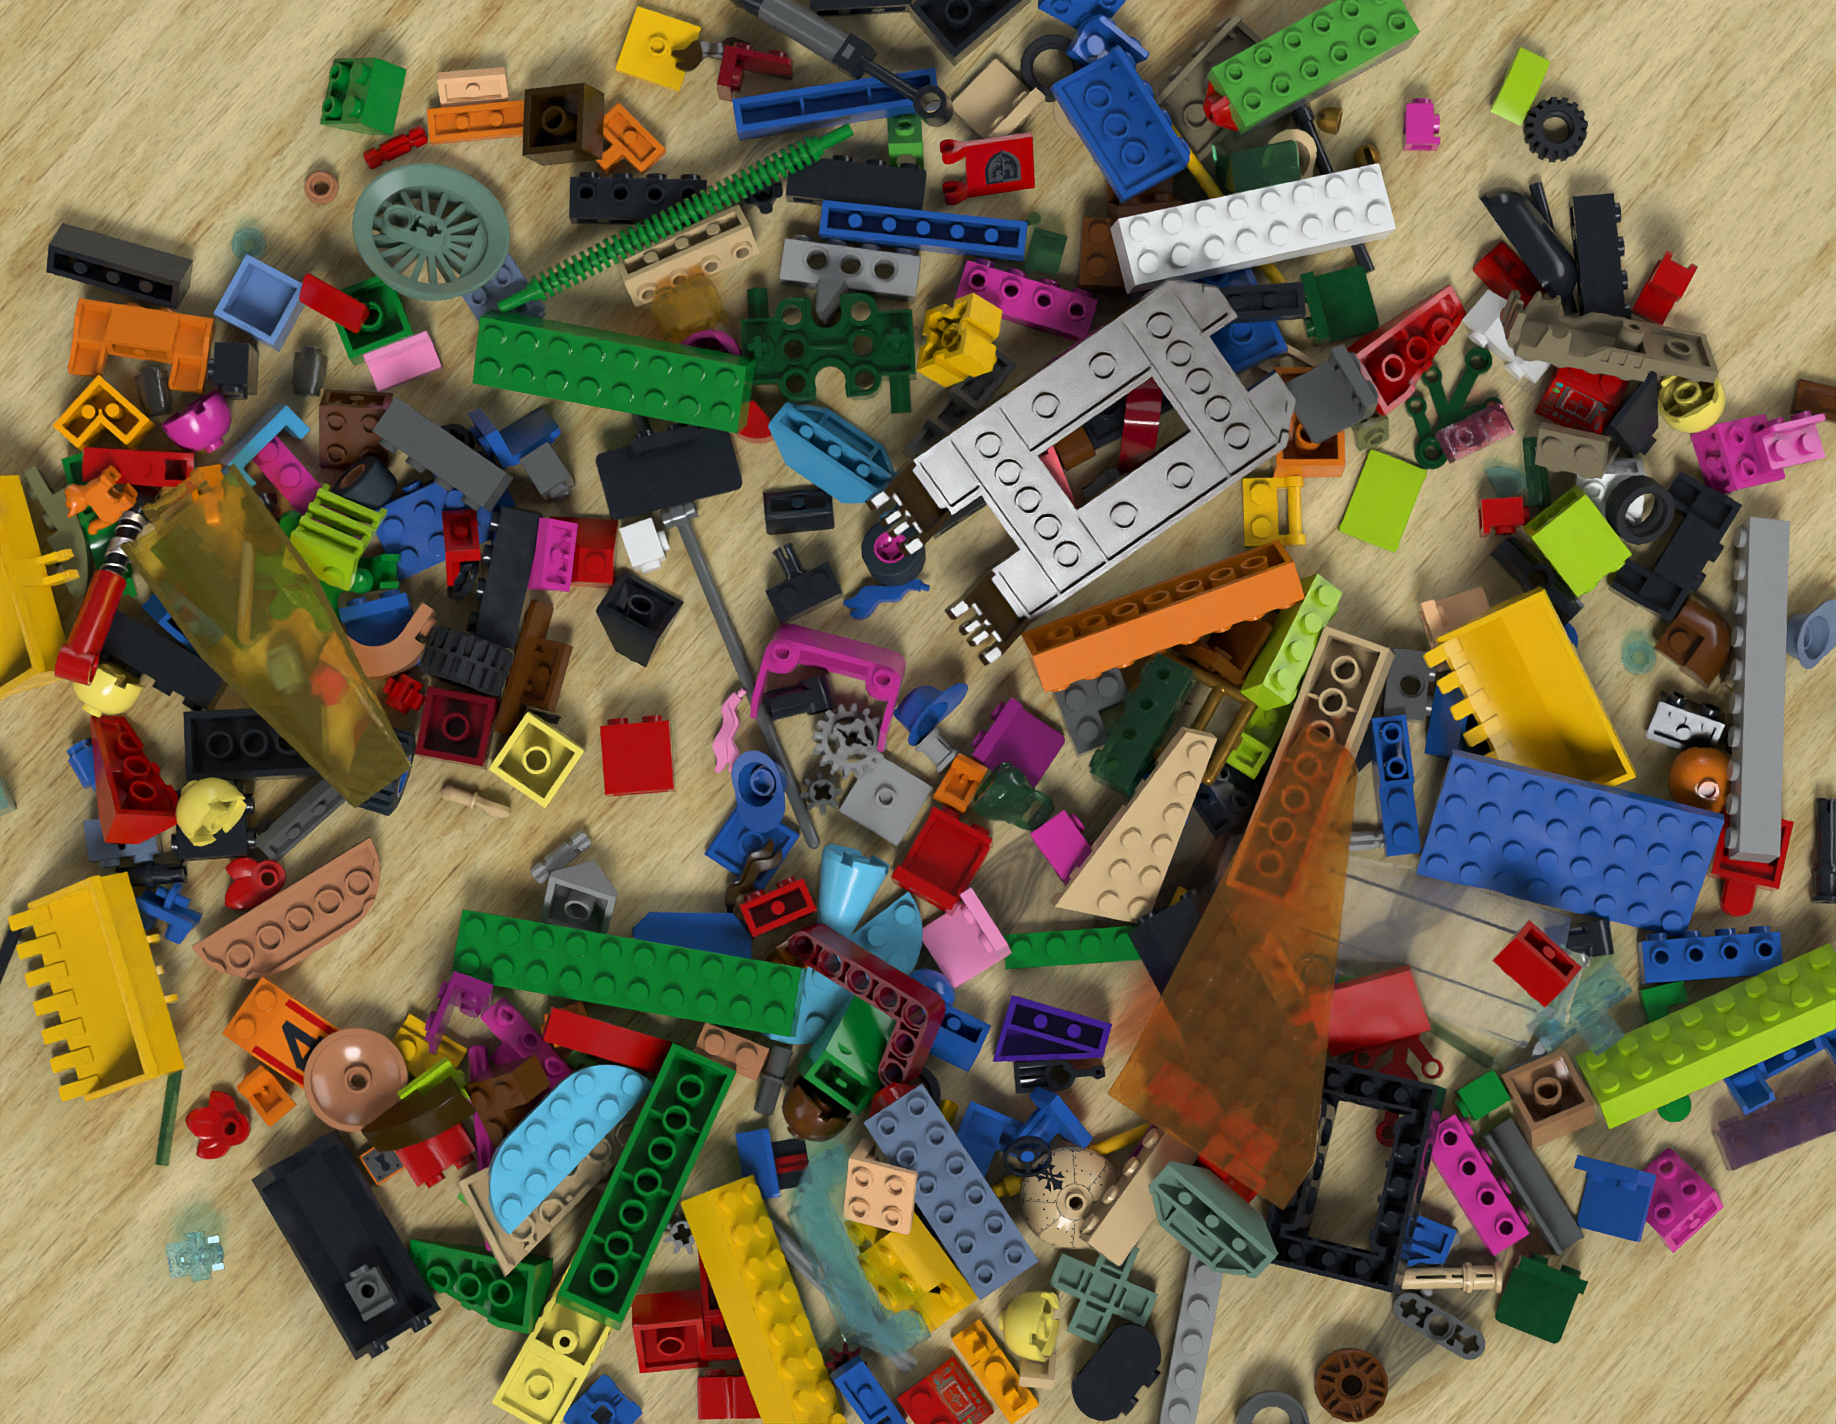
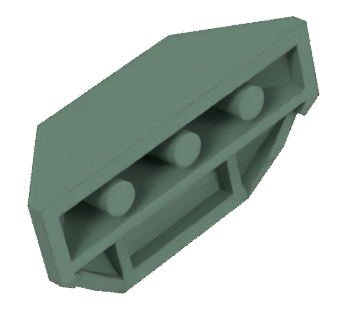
M1170 1161L1149 1184L1148 1188L1153 1197L1159 1225L1212 1271L1232 1275H1247L1249 1278L1256 1279L1278 1255L1262 1215L1209 1169Z

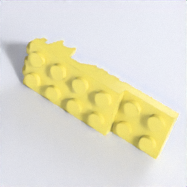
M575 1254L571 1258L570 1265L574 1259ZM569 1267L554 1290L551 1299L546 1304L542 1315L537 1320L533 1331L528 1336L492 1401V1404L528 1424H561L579 1389L614 1330L605 1324L555 1302Z

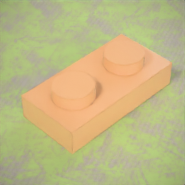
M505 67L437 72L441 108L509 101Z

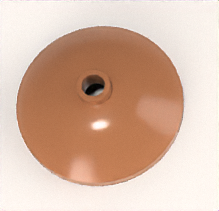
M364 1028L343 1029L323 1039L309 1056L304 1071L305 1095L314 1113L329 1126L346 1132H361L362 1128L401 1100L397 1092L408 1085V1069L400 1050L384 1035ZM356 1074H362L365 1077V1083L361 1087H356L353 1083V1078Z

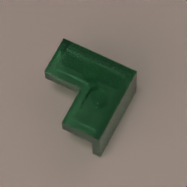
M1286 140L1236 152L1219 141L1212 142L1217 182L1235 194L1301 180L1297 145L1294 140Z

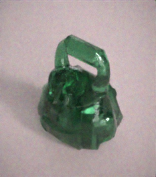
M1011 761L1001 762L990 773L976 792L972 804L973 810L979 817L991 821H1004L1007 824L1012 823L1016 827L1027 831L1036 830L1041 827L1055 811L1053 800L1044 792L1032 787L1025 773ZM1034 801L1043 802L1028 822L1023 820L1022 817L1029 811Z

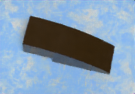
M449 1076L424 1096L418 1089L414 1090L362 1128L361 1132L379 1153L402 1149L435 1137L461 1123L477 1111L467 1095Z

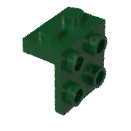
M1356 265L1314 276L1313 271L1299 275L1297 282H1303L1306 318L1302 319L1306 337H1312L1314 347L1371 333L1378 329V317L1365 269L1362 266Z
M1529 1251L1528 1257L1517 1255L1496 1309L1495 1319L1512 1328L1556 1344L1562 1338L1578 1294H1584L1588 1281L1580 1279L1581 1271L1563 1264L1560 1270L1547 1265L1548 1258Z

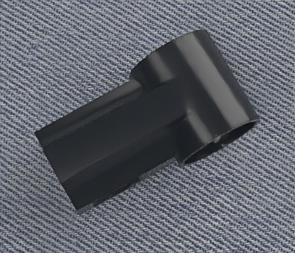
M828 674L810 677L799 681V684L765 692L764 704L771 722L807 713V716L815 715L837 708Z
M1610 920L1579 923V926L1561 927L1542 931L1570 957L1583 956V958L1614 954Z

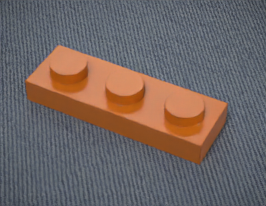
M524 100L427 109L430 144L439 145L523 137Z

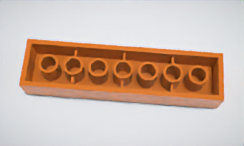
M1275 540L1024 631L1021 636L1032 669L1044 692H1059L1068 688L1070 683L1082 679H1095L1106 670L1115 667H1128L1139 658L1161 655L1167 651V648L1175 645L1192 644L1199 640L1200 636L1208 633L1225 632L1233 624L1241 621H1255L1262 618L1266 612L1277 608L1281 610L1291 608L1296 605L1297 601L1305 599L1294 561L1280 541Z

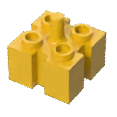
M975 293L954 300L953 308L947 304H942L927 310L922 335L927 337L925 345L920 346L916 371L945 388L963 382L969 375L974 378L993 371V365L997 362V346L993 345L992 342L1000 333L1003 310Z

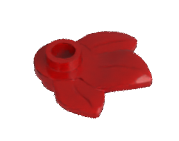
M239 857L231 861L225 869L235 881L226 892L224 904L226 907L234 910H246L267 900L283 888L286 882L284 867L275 860L258 862L250 857ZM265 872L272 873L275 878L274 882L266 883L262 878V874Z
M211 1091L208 1101L209 1107L196 1108L185 1118L188 1129L195 1136L201 1138L196 1155L202 1159H218L225 1156L231 1146L244 1143L251 1132L249 1119L245 1114L237 1110L234 1098L222 1091ZM231 1122H233L236 1125V1131L234 1134H230L229 1132V1125Z

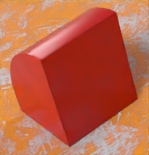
M752 400L749 405L747 425L734 434L746 442L755 444L774 440L768 428L771 419Z

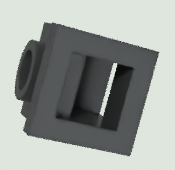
M366 1264L349 1274L352 1281L345 1284L361 1312L364 1321L370 1320L399 1303L379 1266L369 1269ZM366 1284H370L374 1288V1295L371 1298L363 1295L362 1289Z

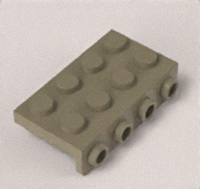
M1238 13L1232 19L1227 15L1215 27L1214 31L1217 35L1209 43L1203 40L1192 51L1190 55L1194 59L1186 67L1180 64L1169 75L1167 80L1171 83L1162 92L1158 88L1154 91L1155 102L1160 109L1163 108L1167 111L1172 124L1201 163L1231 133L1227 128L1213 125L1206 117L1203 110L1206 90L1202 83L1211 68L1262 41L1259 36L1242 22L1243 17Z

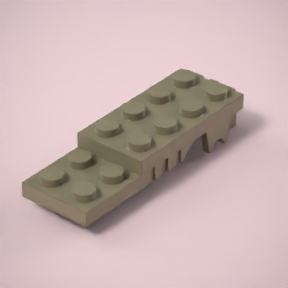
M1511 290L1505 308L1503 307L1500 312V321L1504 327L1503 331L1508 346L1513 348L1515 356L1525 361L1537 360L1551 363L1560 368L1572 367L1582 369L1590 374L1602 373L1612 375L1625 381L1633 379L1645 382L1649 371H1653L1661 376L1674 375L1684 377L1692 382L1704 381L1714 383L1719 373L1707 337L1703 333L1634 319L1629 320L1619 316L1614 317L1604 313H1594V311L1575 319L1558 317L1561 304L1560 295H1557L1552 300H1544L1541 298L1542 294L1540 291L1536 292L1525 310H1523V301L1519 300L1521 296L1519 295L1520 291Z

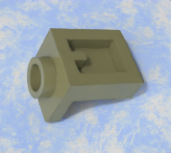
M1375 411L1372 416L1351 426L1355 434V445L1359 451L1369 447H1376L1389 439V418L1387 415L1382 416Z

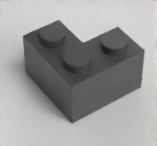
M1115 667L1106 670L1099 677L1092 680L1082 679L1071 683L1068 688L1052 693L1077 758L1107 747L1111 743L1099 713L1126 703L1130 699L1119 668Z

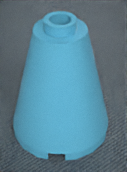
M828 844V846H824L822 851L816 923L825 924L849 939L888 874L890 865L874 855H871V858L861 855L860 850L842 845Z

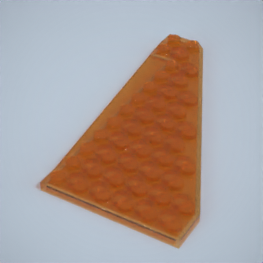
M1307 723L1287 752L1134 1050L1107 1093L1282 1210H1285L1315 1164L1358 783L1357 764L1349 750Z

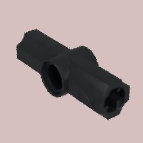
M1512 534L1490 554L1520 585L1523 593L1535 589L1529 583V574L1532 572L1542 574L1545 578V586L1542 589H1545L1563 627L1585 606L1554 576L1550 567L1542 564Z

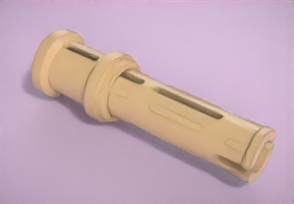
M1464 1262L1458 1268H1408L1405 1272L1402 1289L1461 1288V1291L1465 1293H1471L1472 1290L1493 1289L1494 1293H1501L1502 1268L1500 1262H1493L1492 1265L1473 1266L1470 1262ZM1416 1278H1438V1279H1416Z

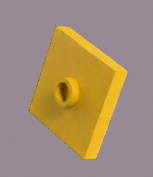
M637 6L615 71L680 93L687 72H682L675 68L677 63H683L684 60L673 58L671 52L673 50L686 49L693 41L699 40L702 28Z

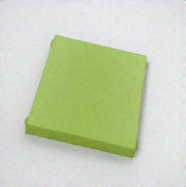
M1370 449L1344 518L1339 524L1338 532L1395 554L1399 549V542L1423 481L1427 478V470Z

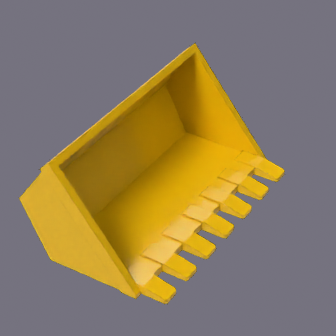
M1541 586L1499 603L1463 625L1436 638L1438 646L1423 654V658L1429 668L1445 660L1447 661L1452 672L1438 679L1436 684L1441 694H1446L1460 687L1465 698L1452 705L1450 711L1456 721L1473 713L1478 725L1463 733V737L1468 747H1473L1486 739L1491 751L1485 754V757L1609 787H1615L1636 778L1637 773L1603 707L1604 703L1598 697L1576 653L1577 649L1574 643H1571L1545 589H1542Z
M127 872L102 877L100 875L89 877L27 903V911L8 916L7 919L11 931L33 926L37 939L16 945L19 959L23 960L41 954L45 965L43 968L25 973L24 977L27 987L32 988L50 982L53 996L33 1002L36 1016L39 1017L58 1011L62 1024L41 1031L44 1044L48 1045L67 1039L69 1053L50 1058L53 1073H58L75 1068L79 1081L58 1087L61 1101L65 1102L84 1096L85 1102L92 1101L185 1069L167 1005L179 1001L177 993L168 996L163 994L158 976L165 974L162 965L155 967L149 947L162 940L160 934L146 937Z

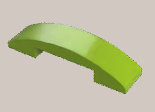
M1306 673L1300 678L1296 687L1298 690L1291 703L1268 711H1264L1259 706L1257 707L1241 734L1243 741L1237 752L1232 750L1226 763L1252 779L1256 778L1286 728Z

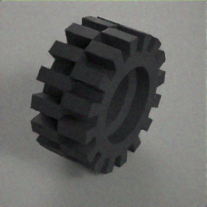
M1556 96L1551 97L1548 101L1544 99L1537 106H1534L1526 119L1523 131L1526 134L1524 138L1525 143H1529L1531 146L1529 150L1532 154L1534 152L1538 153V158L1541 160L1548 158L1549 162L1554 163L1559 159L1560 162L1565 161L1568 157H1572L1577 153L1587 137L1588 121L1584 120L1585 113L1583 110L1579 111L1577 109V103H1568V98L1562 97L1561 100H1557ZM1557 117L1564 120L1569 129L1567 138L1560 142H1553L1547 139L1543 133V124L1547 119Z

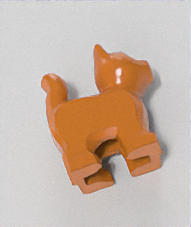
M110 465L102 471L100 477L89 481L86 485L70 484L65 488V505L69 510L67 517L75 516L90 505L98 518L89 523L87 531L90 535H96L98 530L115 523L121 518L124 511H128L137 502L138 493L129 483L123 487L122 492H118L113 486L121 478V474Z

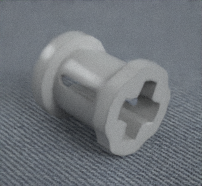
M935 728L922 740L915 750L918 753L923 752L937 766L936 770L940 773L954 760L960 751L957 748L953 749L939 735L940 730Z

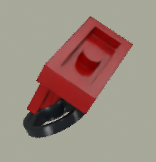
M474 509L442 511L448 586L447 595L455 601H460L469 593L479 573V560H481L477 513Z

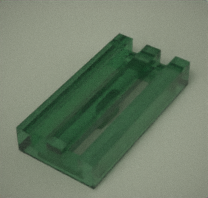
M1536 436L1524 437L1522 441L1528 504L1540 509L1547 508L1551 505L1549 472L1546 467L1535 465L1538 438Z

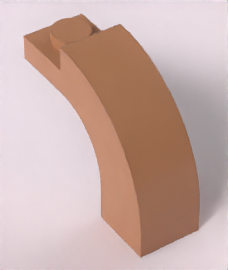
M422 602L402 633L392 642L382 646L362 645L337 630L319 659L341 674L360 680H383L395 677L408 671L421 660L426 646L419 642L422 636L427 638L430 635L432 627H435L437 621L434 619L437 613Z

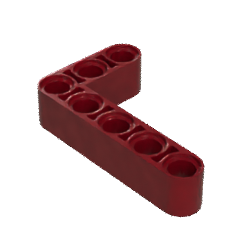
M1150 377L1127 393L1118 471L1127 472L1155 453L1163 391L1153 377Z
M814 923L792 934L789 940V948L796 959L897 1021L879 1065L878 1074L881 1082L885 1086L893 1082L906 1084L919 1077L945 1015L946 1007L942 997L825 924Z

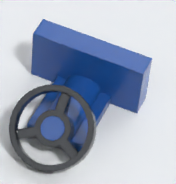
M1038 1086L1029 1095L1037 1109L1011 1138L1012 1141L1007 1144L1003 1152V1161L1006 1169L1018 1177H1034L1049 1168L1052 1162V1151L1049 1143L1057 1133L1065 1141L1084 1149L1093 1140L1092 1136L1058 1094ZM1046 1150L1048 1152L1046 1161L1038 1168L1031 1170L1030 1164L1034 1163L1039 1154ZM1009 1152L1017 1155L1018 1161L1025 1165V1170L1016 1169L1007 1161Z

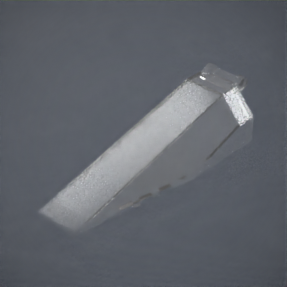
M1230 833L1211 888L1214 887L1225 909L1240 915L1241 918L1253 923L1269 934H1274V936L1292 945L1299 951L1309 956L1323 954L1333 961L1337 972L1355 979L1410 964L1428 1016L1518 1049L1526 1048L1541 1016L1569 1024L1572 1015L1569 1013L1582 973L1584 968L1589 967L1592 959L1586 955L1566 949L1571 917L1484 887L1451 883L1416 874V868L1323 850H1320L1297 913L1232 890L1226 885L1244 837L1243 835ZM1528 920L1533 922L1582 967L1571 983L1560 993L1555 1008L1548 1005L1544 1008L1492 961L1505 943ZM1316 959V960L1322 962L1324 965L1327 966V964H1326L1324 961H1322V960H1320V959Z

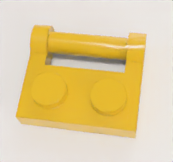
M1303 476L1242 478L1244 548H1256L1275 540H1279L1283 547L1306 545V535L1302 534L1301 488H1304ZM1277 489H1287L1289 535H1279Z

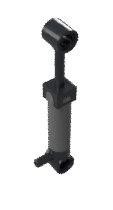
M730 0L736 7L746 10L832 63L839 71L852 79H861L866 72L913 101L916 113L927 125L941 127L951 120L953 104L940 87L934 85H926L920 89L914 87L875 63L873 60L877 53L870 44L852 33H846L794 0ZM940 100V106L936 111L926 112V108L931 101Z

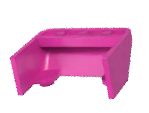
M787 623L776 628L764 653L752 695L750 717L757 719L770 671L785 674L794 670L798 664L863 680L870 696L877 700L888 702L877 745V751L883 752L905 675L906 662L903 656L891 649Z

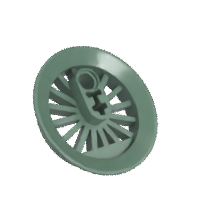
M416 163L386 171L375 178L364 189L353 213L352 228L354 241L365 263L387 286L400 294L414 299L442 301L476 291L493 279L507 257L510 230L501 204L490 190L478 180L448 166ZM410 199H420L421 211L416 210ZM429 199L439 201L434 216L430 215ZM446 203L454 206L456 209L444 220L440 219ZM381 213L384 214L383 218H380L378 216ZM464 215H467L471 219L469 221L453 226ZM372 229L379 231V235L372 234ZM476 231L475 235H467ZM377 248H391L380 253ZM403 258L393 268L387 264L394 260ZM417 260L411 278L403 276L402 273ZM425 260L427 262L429 283L417 281ZM436 266L446 283L438 284ZM452 269L460 274L459 279H457Z

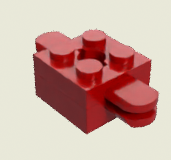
M1725 806L1720 812L1724 814L1725 821L1706 876L1724 880L1719 901L1720 908L1731 917H1740L1752 911L1757 888L1767 891L1779 890L1794 822L1781 819L1780 857L1772 862L1760 863L1729 859V848L1725 847V833L1727 828L1730 827V814L1726 813Z

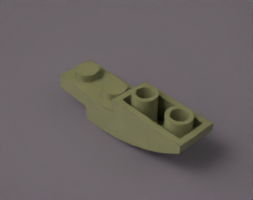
M34 466L23 473L28 480L24 487L34 502L39 500L45 511L41 513V516L51 531L57 529L56 533L46 538L51 546L46 551L50 554L65 549H72L74 557L54 565L56 567L62 565L64 570L78 569L80 578L65 584L73 596L79 594L84 599L94 574L93 557L78 515L76 514L70 518L67 517L69 510L65 505V488L54 493L42 471Z

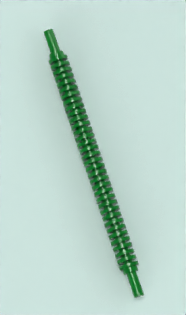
M846 123L819 138L816 135L811 138L806 136L803 138L806 143L805 145L798 140L795 142L798 147L797 149L792 144L787 146L790 153L787 154L785 149L782 148L779 150L782 157L779 158L777 153L774 152L771 154L774 161L771 162L767 156L763 158L766 165L763 166L759 160L755 162L758 169L755 170L751 164L747 166L750 173L747 174L744 168L739 170L741 178H738L736 172L731 174L733 182H730L729 178L726 177L723 179L726 184L725 186H722L721 182L718 181L715 183L718 188L717 190H714L712 185L707 187L710 192L709 194H706L704 189L700 190L699 192L702 196L700 199L696 193L692 194L691 196L694 200L692 203H690L688 197L684 198L686 206L682 207L679 201L675 203L678 210L674 211L671 205L667 207L670 214L666 215L665 211L661 210L659 213L662 218L658 219L656 214L651 215L654 221L651 224L648 218L643 219L646 225L643 228L640 222H637L635 224L638 229L634 232L632 226L627 228L630 233L626 236L624 230L619 232L622 237L619 240L616 234L612 235L611 238L614 241L612 244H610L607 238L604 239L603 242L606 246L602 248L599 242L596 243L595 246L598 251L594 252L592 247H589L587 250L590 255L586 256L584 251H581L579 254L582 259L578 260L576 255H573L571 258L574 263L570 264L568 259L563 260L565 265L563 269L560 263L555 264L557 269L555 273L552 267H549L547 269L549 276L546 277L543 271L539 273L541 277L539 281L535 275L532 276V281L526 283V288L496 303L501 313L505 314L532 299L535 302L542 299L544 302L547 300L546 292L553 297L555 296L554 288L559 293L563 292L562 284H565L567 289L571 288L569 280L572 279L574 284L577 285L580 283L577 276L580 275L582 280L585 281L588 279L585 272L588 271L592 277L596 275L593 268L596 267L600 273L604 271L601 264L605 263L608 269L612 267L609 260L613 259L615 265L620 263L617 258L618 255H621L623 261L628 259L625 254L626 251H629L631 257L634 256V247H637L638 251L641 252L643 251L642 243H645L647 248L652 246L649 241L650 239H653L655 244L659 243L660 241L657 237L659 234L665 240L668 238L665 231L669 230L671 236L676 234L673 227L677 226L680 232L684 230L681 223L685 222L688 228L692 226L689 219L693 218L696 224L700 222L697 215L701 214L703 220L708 218L706 210H709L712 216L716 214L714 206H717L718 210L722 211L724 210L722 202H725L726 206L729 207L732 205L729 200L730 198H733L735 203L740 201L737 196L738 194H741L743 199L747 198V189L753 195L756 193L753 186L756 185L759 191L764 189L761 182L764 181L768 187L772 185L769 178L773 177L776 183L780 181L777 174L781 173L784 179L788 177L785 170L789 169L791 174L796 173L794 165H797L799 170L804 169L802 161H805L807 166L812 165L810 157H813L815 162L819 161V157L825 154L824 150L853 136L854 133L849 123Z

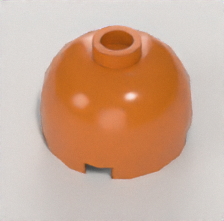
M1692 747L1679 754L1670 765V775L1668 778L1669 792L1675 802L1720 813L1726 806L1728 794L1731 793V781L1727 779V766L1730 761L1728 756L1713 747Z

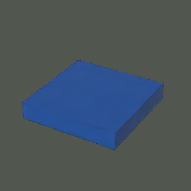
M736 806L705 852V855L738 877L742 872L748 853L752 849L762 847L768 838H772L774 841L773 853L777 848H781L782 860L776 868L760 872L757 875L753 887L758 891L762 889L764 891L800 835L781 822L775 829L769 832L757 833L752 831L742 822L738 806Z

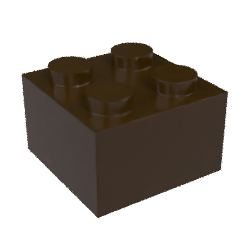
M585 82L525 89L522 156L542 166L602 160L605 93Z

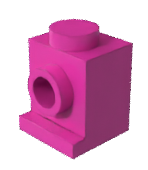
M1416 98L1412 99L1411 103H1406L1403 109V151L1438 150L1440 137H1434V134H1439L1440 116L1439 114H1434V103H1432L1431 99Z

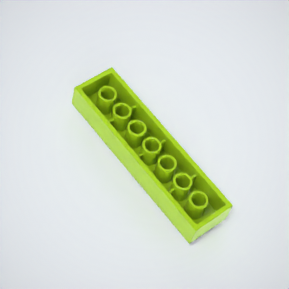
M1828 943L1575 1056L1584 1083L1609 1130L1836 1029V952L1831 944Z

